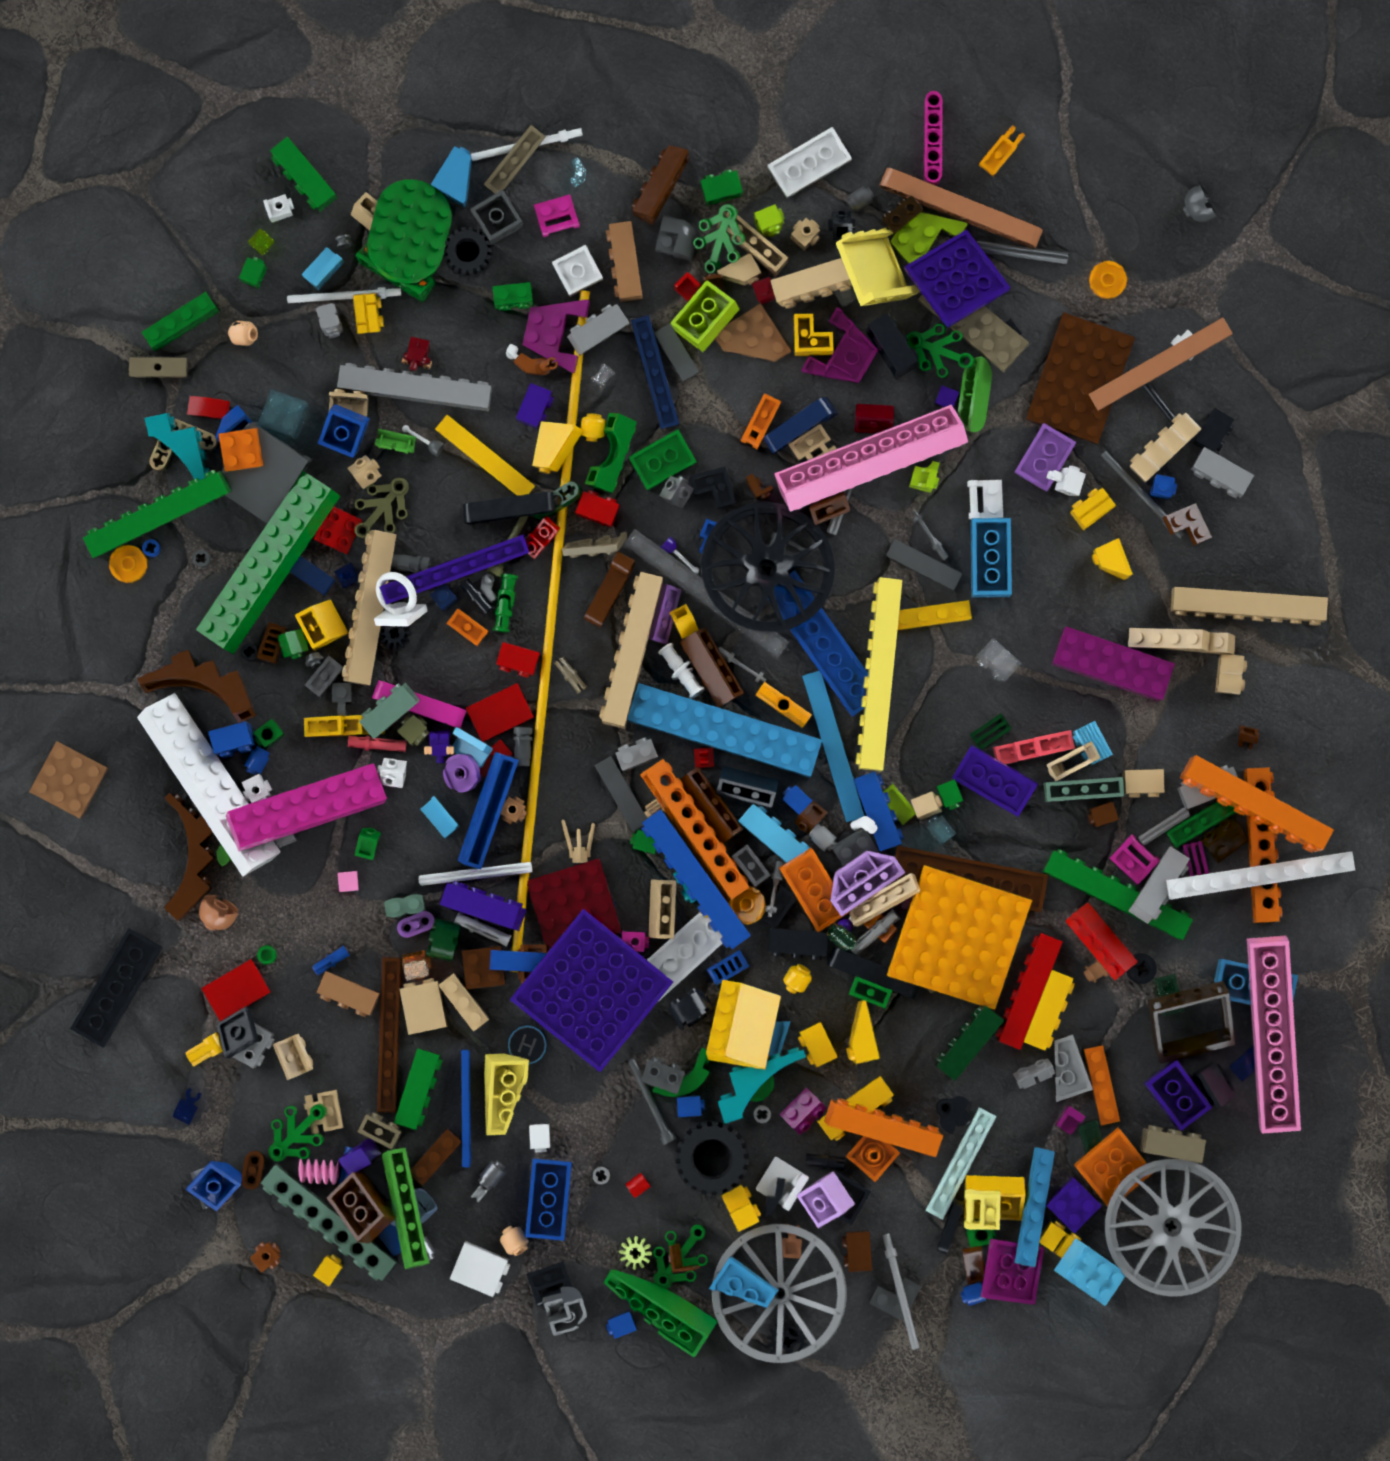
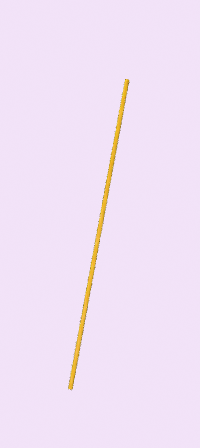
M580 291V300H589L590 292ZM578 317L577 325L583 326L586 324L585 320L587 318ZM575 348L574 355L578 356L575 374L572 373L567 415V424L576 425L583 363V354L579 356ZM574 447L562 464L560 487L570 482ZM568 506L557 512L556 525L561 529L555 535L521 863L531 862L563 555L562 548L564 546ZM522 873L519 876L517 902L522 903V908L526 909L529 873ZM525 916L520 931L514 930L512 951H518L520 945H522Z

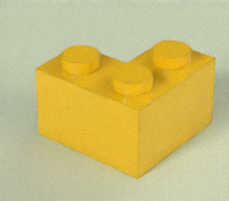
M794 314L795 356L833 355V332H814L813 314Z
M740 1184L730 1192L721 1195L738 1232L759 1222L758 1217L761 1216V1213L756 1204H751L749 1198L752 1195L747 1186L743 1188L742 1184Z

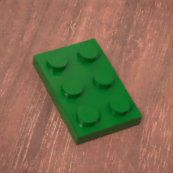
M678 429L628 457L647 491L668 480L670 476L673 477L697 463Z

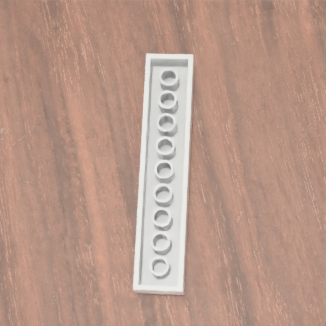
M176 693L146 707L137 717L241 875L244 877L272 861L281 852L274 841L238 852L226 819L227 811L248 805L249 803L217 755L214 754L213 749Z

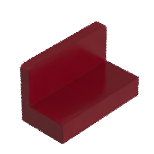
M856 404L854 432L880 433L893 427L894 406Z

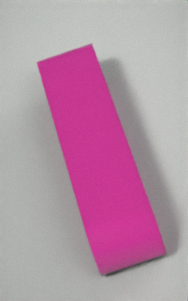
M931 91L926 95L924 102V181L937 186L942 177V96L937 91ZM936 99L938 104L931 105L928 100ZM930 117L937 118L938 122L936 124H931L928 121V119ZM936 136L938 141L930 142L928 137ZM935 154L938 160L931 161L928 155ZM935 173L938 178L932 180L928 177V174Z
M378 680L372 699L378 701L383 696L388 698L392 694L390 690L395 685ZM415 693L420 701L409 709V712L455 728H461L466 710Z

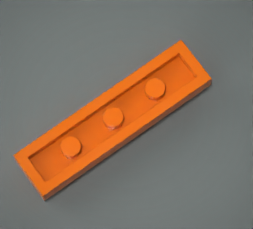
M1101 1045L1083 1049L1100 1125L1119 1122L1120 1118L1104 1047Z

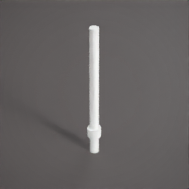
M579 128L570 131H558V134L545 136L546 138L540 145L557 141L565 142L570 138L583 136L582 130ZM515 144L472 153V161L509 153Z
M381 287L378 290L287 296V302L299 303L353 299L354 294L377 292V297L381 296V299H386L390 296H401V288L386 289V287Z

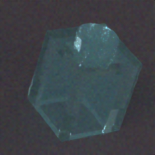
M935 815L927 822L929 826L926 829L939 846L956 834L943 816L938 818Z

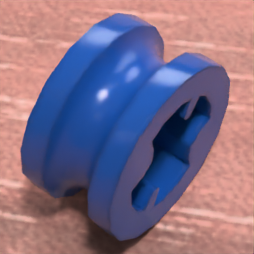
M149 539L143 543L142 550L148 557H156L159 555L161 547L157 541ZM151 543L153 546L156 545V548H154V553H151L150 551L147 552L149 544Z

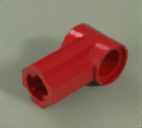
M642 1173L634 1176L625 1184L634 1198L651 1187Z

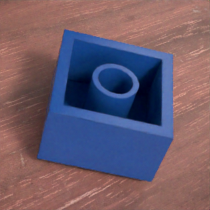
M334 404L329 410L318 444L354 458L359 451L370 418Z
M246 721L208 731L214 754L223 757V759L233 757L234 753L238 751L242 754L251 752L252 748L257 746L252 726Z

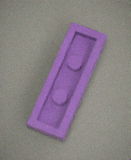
M668 584L662 585L648 639L667 645L673 624L669 612L677 609L682 589Z

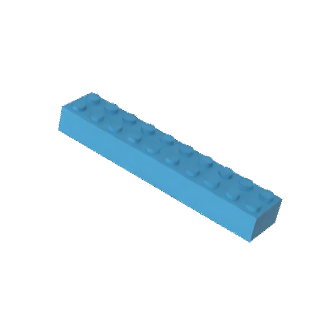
M638 683L627 718L628 722L711 748L713 747L811 778L822 743L821 739L640 683Z

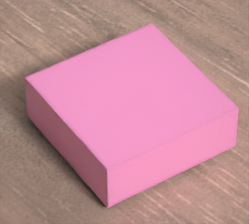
M357 871L338 873L339 892L359 890Z

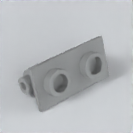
M1047 1058L1045 1060H1038L1029 1067L1020 1068L1017 1072L1013 1073V1076L1017 1080L1019 1089H1026L1036 1084L1034 1077H1038L1039 1082L1051 1078L1055 1071Z

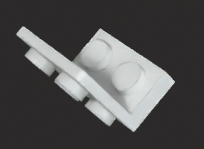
M774 1157L758 1183L756 1190L765 1196H775L777 1177L785 1178L784 1189L778 1204L789 1211L797 1198L796 1195L801 1192L809 1177L778 1157Z

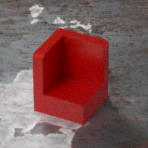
M687 272L675 283L674 290L688 303L699 290L701 284Z

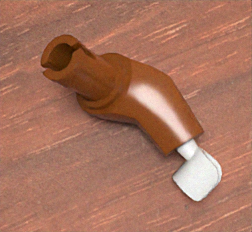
M510 344L507 348L506 356L510 359H515L514 364L526 374L547 375L558 366L557 361L553 362L556 360L554 357L531 359L523 353L517 355L519 349L513 344Z

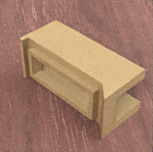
M1091 741L1047 764L1048 772L1056 782L1101 757ZM1085 751L1089 759L1066 771L1062 762Z

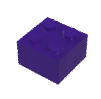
M1070 1177L1046 1202V1207L1073 1233H1076L1102 1206L1073 1177Z

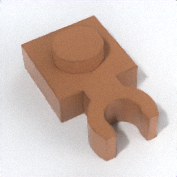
M787 1233L788 1238L782 1237L783 1258L800 1259L802 1239L796 1238L797 1235Z

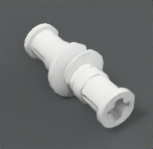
M669 643L660 649L658 653L663 655L668 666L674 671L671 678L673 680L680 679V683L689 692V697L693 699L700 695L705 688L699 685L695 676L691 673L693 668H687L691 662L687 661L684 663L681 656L673 648V643Z

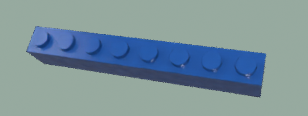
M660 809L643 821L644 827L641 828L647 838L650 836L653 838L655 843L652 845L658 853L663 852L666 857L664 862L669 869L674 868L678 873L675 877L681 885L685 883L689 890L686 893L692 901L696 899L700 904L697 908L703 916L707 915L710 918L711 922H709V925L714 932H720L722 935L720 940L726 948L730 946L733 949L749 938L751 935L662 810Z

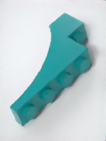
M170 413L146 417L145 423L148 436L155 437L168 446L186 465L194 479L198 478L200 481L206 478L204 474L210 472V470L205 467L204 460H207L205 450L201 449L200 445L202 441L201 431L197 430V427L174 431L173 428L176 427L175 419L173 416H170Z
M799 1047L787 1050V1055L781 1056L780 1053L769 1056L770 1060L767 1061L765 1070L752 1067L744 1068L741 1065L733 1067V1072L729 1074L736 1095L732 1096V1093L720 1096L721 1100H718L724 1123L742 1119L745 1107L759 1087L781 1068L805 1058L804 1050H799Z

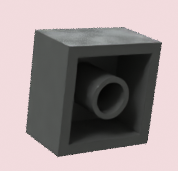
M503 190L470 209L472 216L483 234L487 236L491 246L524 227L521 218Z

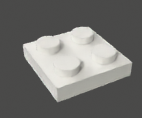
M586 245L552 262L569 297L603 280Z

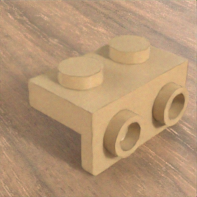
M334 389V392H329V410L336 404L367 417L369 397L365 395V392L353 391V393H346L342 389Z
M299 1034L273 1044L287 1080L313 1070V1060L307 1054L305 1041Z

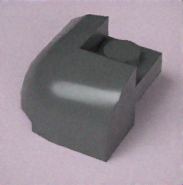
M664 215L655 251L692 261L695 252L693 242L697 238L695 228L689 222Z
M560 1287L561 1293L542 1298L553 1336L578 1329L579 1324L587 1318L582 1295L576 1288Z

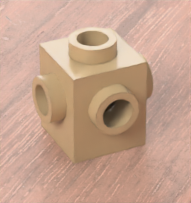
M807 218L803 221L799 220L793 227L794 231L790 239L805 251L810 244L814 246L820 239L819 225L812 219L810 221Z
M366 455L357 459L354 464L348 467L350 473L363 489L376 482L382 476L378 471L380 466L374 458L370 460Z

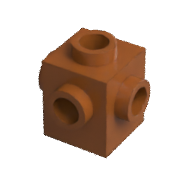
M269 1241L266 1244L261 1242L255 1247L254 1250L256 1252L250 1257L251 1261L262 1273L267 1268L272 1270L280 1263L278 1259L282 1255L280 1254L281 1249L275 1242L271 1243Z

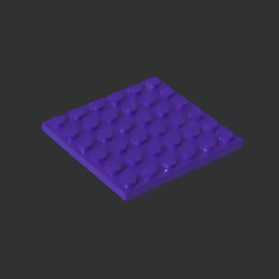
M582 909L511 996L510 1000L596 1070L601 1072L673 984V981L585 909Z

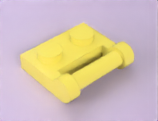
M965 1190L967 1205L964 1228L1000 1230V1191ZM974 1200H980V1221L974 1220Z

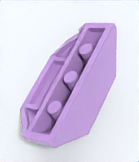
M865 851L835 872L830 900L839 914L843 916L905 874V871L894 856Z

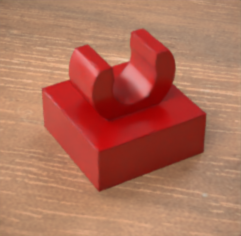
M713 747L694 749L695 768L714 767Z

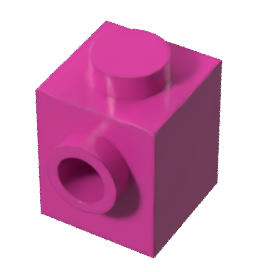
M622 932V940L636 952H645V948H649V937H645L644 932Z

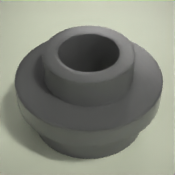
M319 652L311 653L306 656L305 664L312 669L318 668L324 661V657Z

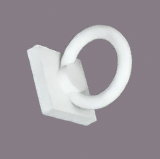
M388 572L378 579L376 595L380 604L386 610L374 618L376 626H409L427 612L426 604H416L415 588L404 575L397 572ZM388 580L399 581L408 591V604L406 602H398L385 605L379 586L384 585Z

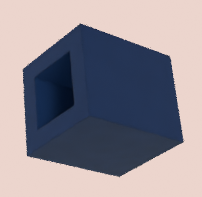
M442 584L430 594L431 598L443 612L458 601L446 584Z

